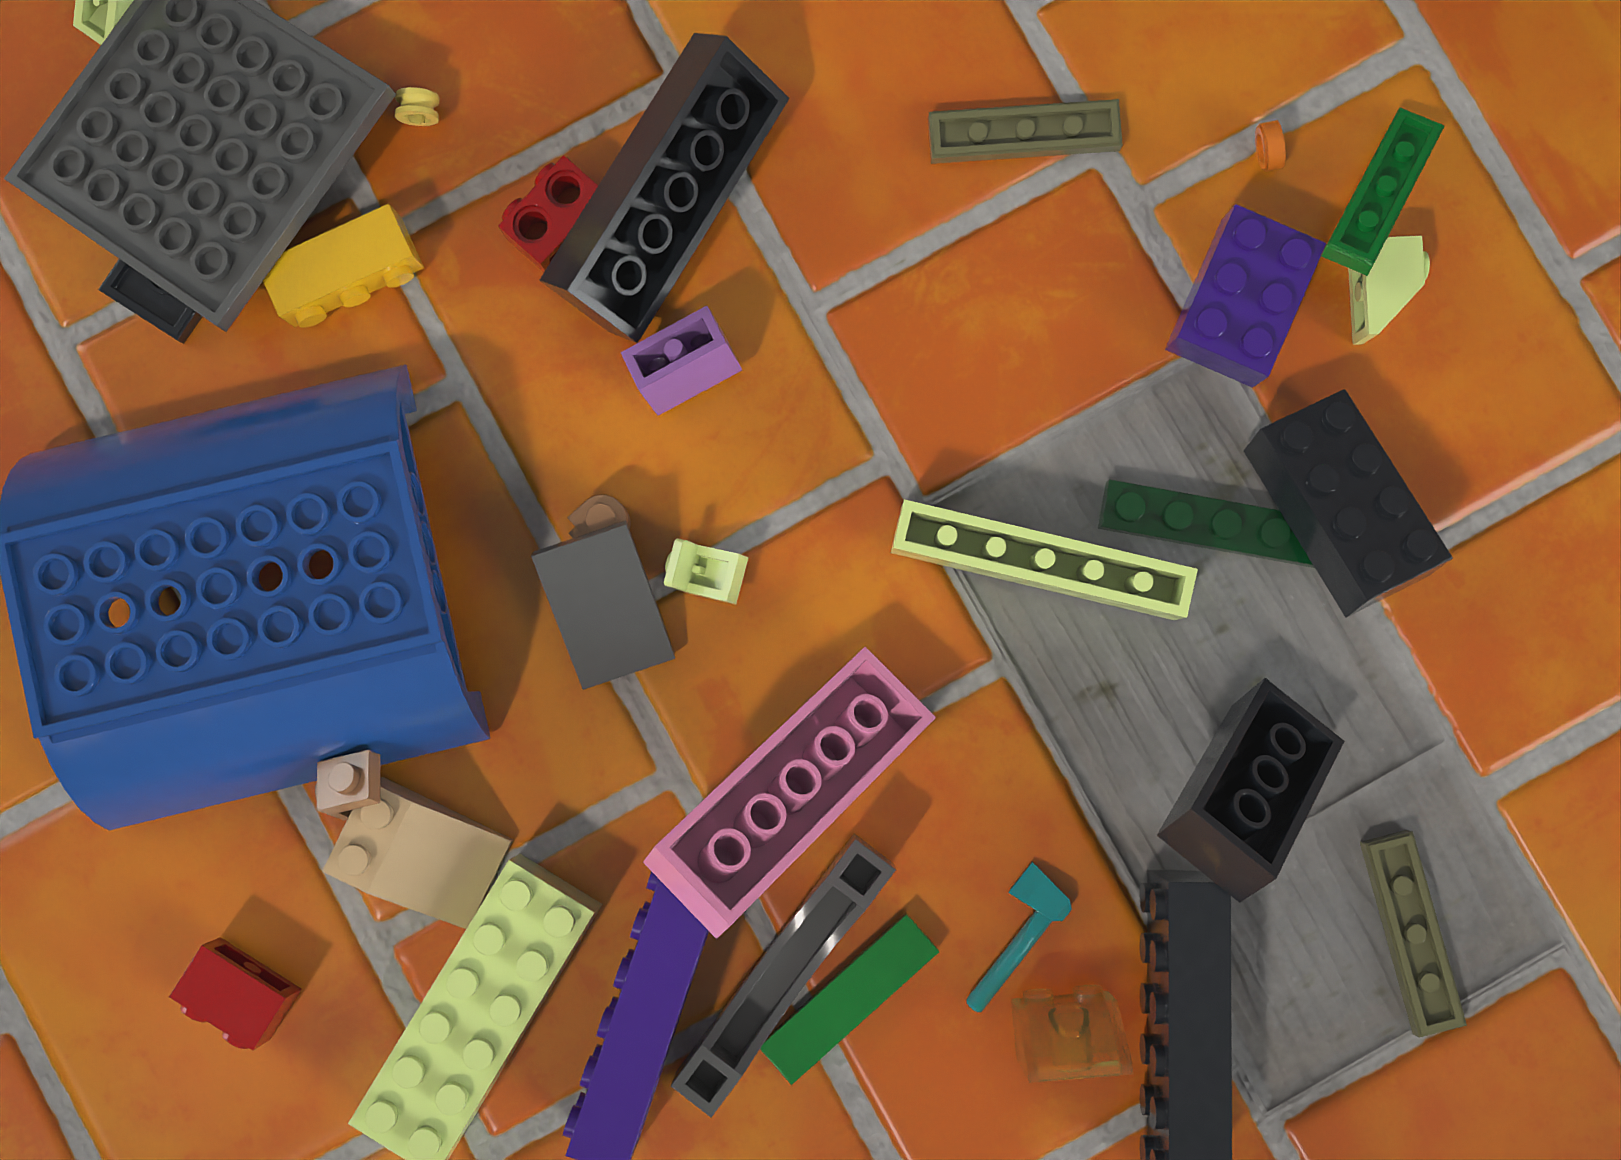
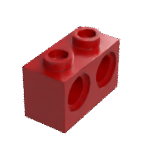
M564 155L556 164L549 163L538 173L534 181L535 186L523 199L517 198L507 206L502 214L503 221L498 225L506 239L543 272L550 264L598 187L594 181ZM568 188L580 190L579 197L573 203L561 204L558 202V197L564 190ZM535 223L547 224V231L541 238L536 240L526 238V232L531 225Z

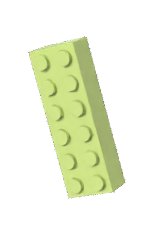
M522 854L509 859L348 1124L405 1160H448L603 904Z

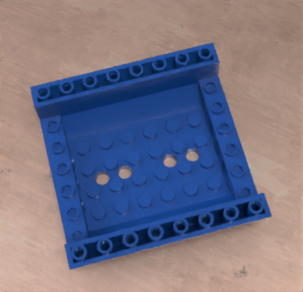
M406 364L30 453L21 458L10 470L0 499V576L34 739L39 738L48 761L64 790L78 808L93 822L107 830H114L317 781V762L365 750L380 754V765L491 739L480 691L467 692L405 416V414L417 411ZM326 550L333 558V569L327 577L316 579L309 569L310 559L315 553ZM275 562L282 570L283 579L275 590L268 592L262 588L259 582V574L266 564ZM173 586L181 595V604L174 614L167 616L159 607V597L166 588ZM122 598L130 607V617L123 626L117 628L109 619V608L113 602Z

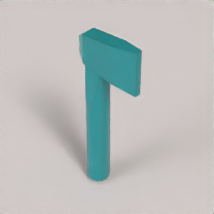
M1033 862L1008 893L1035 909V912L967 997L966 1002L968 1006L976 1012H982L1049 925L1053 921H1063L1072 910L1070 899Z

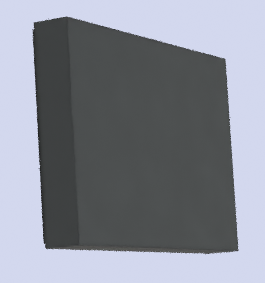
M627 521L532 552L533 563L583 690L675 659L674 649Z

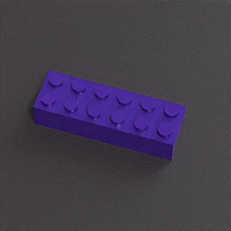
M652 871L646 889L655 891L651 903L645 901L643 908L639 909L630 934V938L638 940L635 950L629 949L626 957H623L614 980L613 987L621 989L619 998L613 996L610 1005L606 1007L596 1034L597 1037L605 1039L603 1045H596L593 1055L589 1056L579 1086L587 1088V1093H580L576 1105L572 1106L562 1136L571 1138L565 1156L575 1160L632 1159L709 933L707 928Z

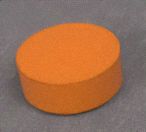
M1279 121L1259 123L1255 130V145L1261 169L1265 172L1283 169L1286 152L1283 131Z

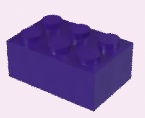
M1235 204L1218 226L1165 350L1247 386L1255 387L1269 377L1326 243Z

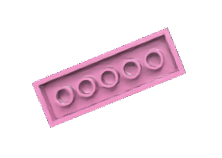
M864 647L656 844L643 863L717 939L936 717Z

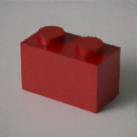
M219 937L200 946L169 995V998L181 1005L180 1010L187 1017L198 1022H208L223 1032L222 1037L229 1044L240 1049L249 1048L253 1051L272 1038L302 989Z

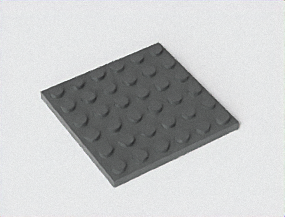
M134 0L4 179L211 323L227 332L396 96V93L380 79L255 0Z

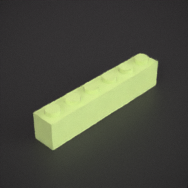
M905 499L901 506L890 552L1170 620L1187 618L1198 571L1197 568Z

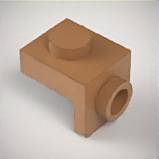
M365 750L317 762V783L315 785L316 811L347 820L353 809L379 804L380 754Z

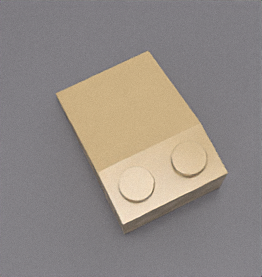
M380 777V803L351 811L322 872L372 896L467 929L483 903L513 839L385 777Z

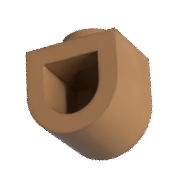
M597 495L589 498L567 517L575 526L569 532L572 538L623 521H627L629 529L631 528V519L626 508L615 498L607 495Z

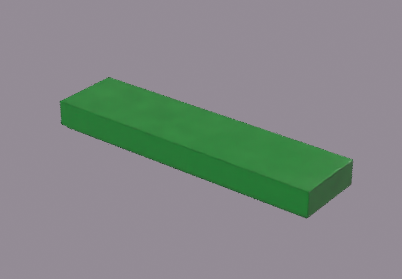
M1399 107L1321 255L1322 257L1368 276L1445 125Z
M905 912L768 1036L760 1050L791 1085L794 1084L939 953V949Z

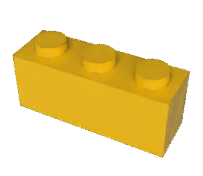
M386 204L284 251L263 282L278 316L293 327L305 328L324 321L327 317V312L340 306L349 308L366 302L370 298L371 292L386 285L393 288L408 283L414 278L413 273L424 269V266L401 216L390 204Z

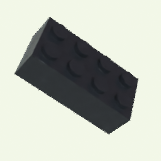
M1345 389L1261 428L1243 450L1345 618L1430 576L1453 559Z
M1264 678L1231 706L1157 836L1239 903L1277 879L1345 741L1267 678Z

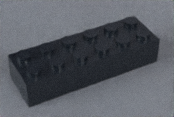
M694 33L539 281L608 332L638 343L790 98L727 36Z
M1147 870V883H1141L1139 895L1142 913H1147V933H1141L1139 945L1142 963H1147V983H1141L1140 1007L1142 1013L1147 1014V1033H1141L1140 1058L1142 1064H1147V1084H1141L1140 1086L1141 1113L1147 1116V1135H1141L1140 1159L1232 1160L1231 895L1201 871Z

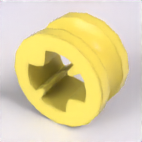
M401 88L396 91L395 100L401 106L395 109V118L402 123L415 126L437 124L439 114L434 110V107L439 105L440 97L437 93L423 88Z

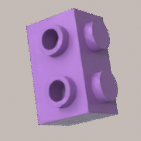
M708 306L699 309L621 352L638 390L658 416L742 371L732 348Z

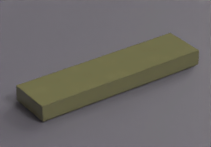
M1119 99L933 111L928 113L931 164L1120 151L1123 146Z
M1404 830L1361 841V850L1413 1035L1420 1038L1466 1026L1465 1016L1413 831Z

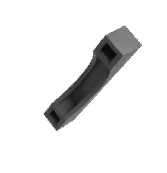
M853 834L677 1069L671 1084L672 1088L708 1116L712 1117L743 1076L755 1055L799 992L836 944L866 911L896 871L894 864L856 834Z

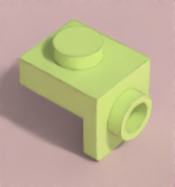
M676 538L672 551L666 560L664 585L689 594L737 604L749 557Z

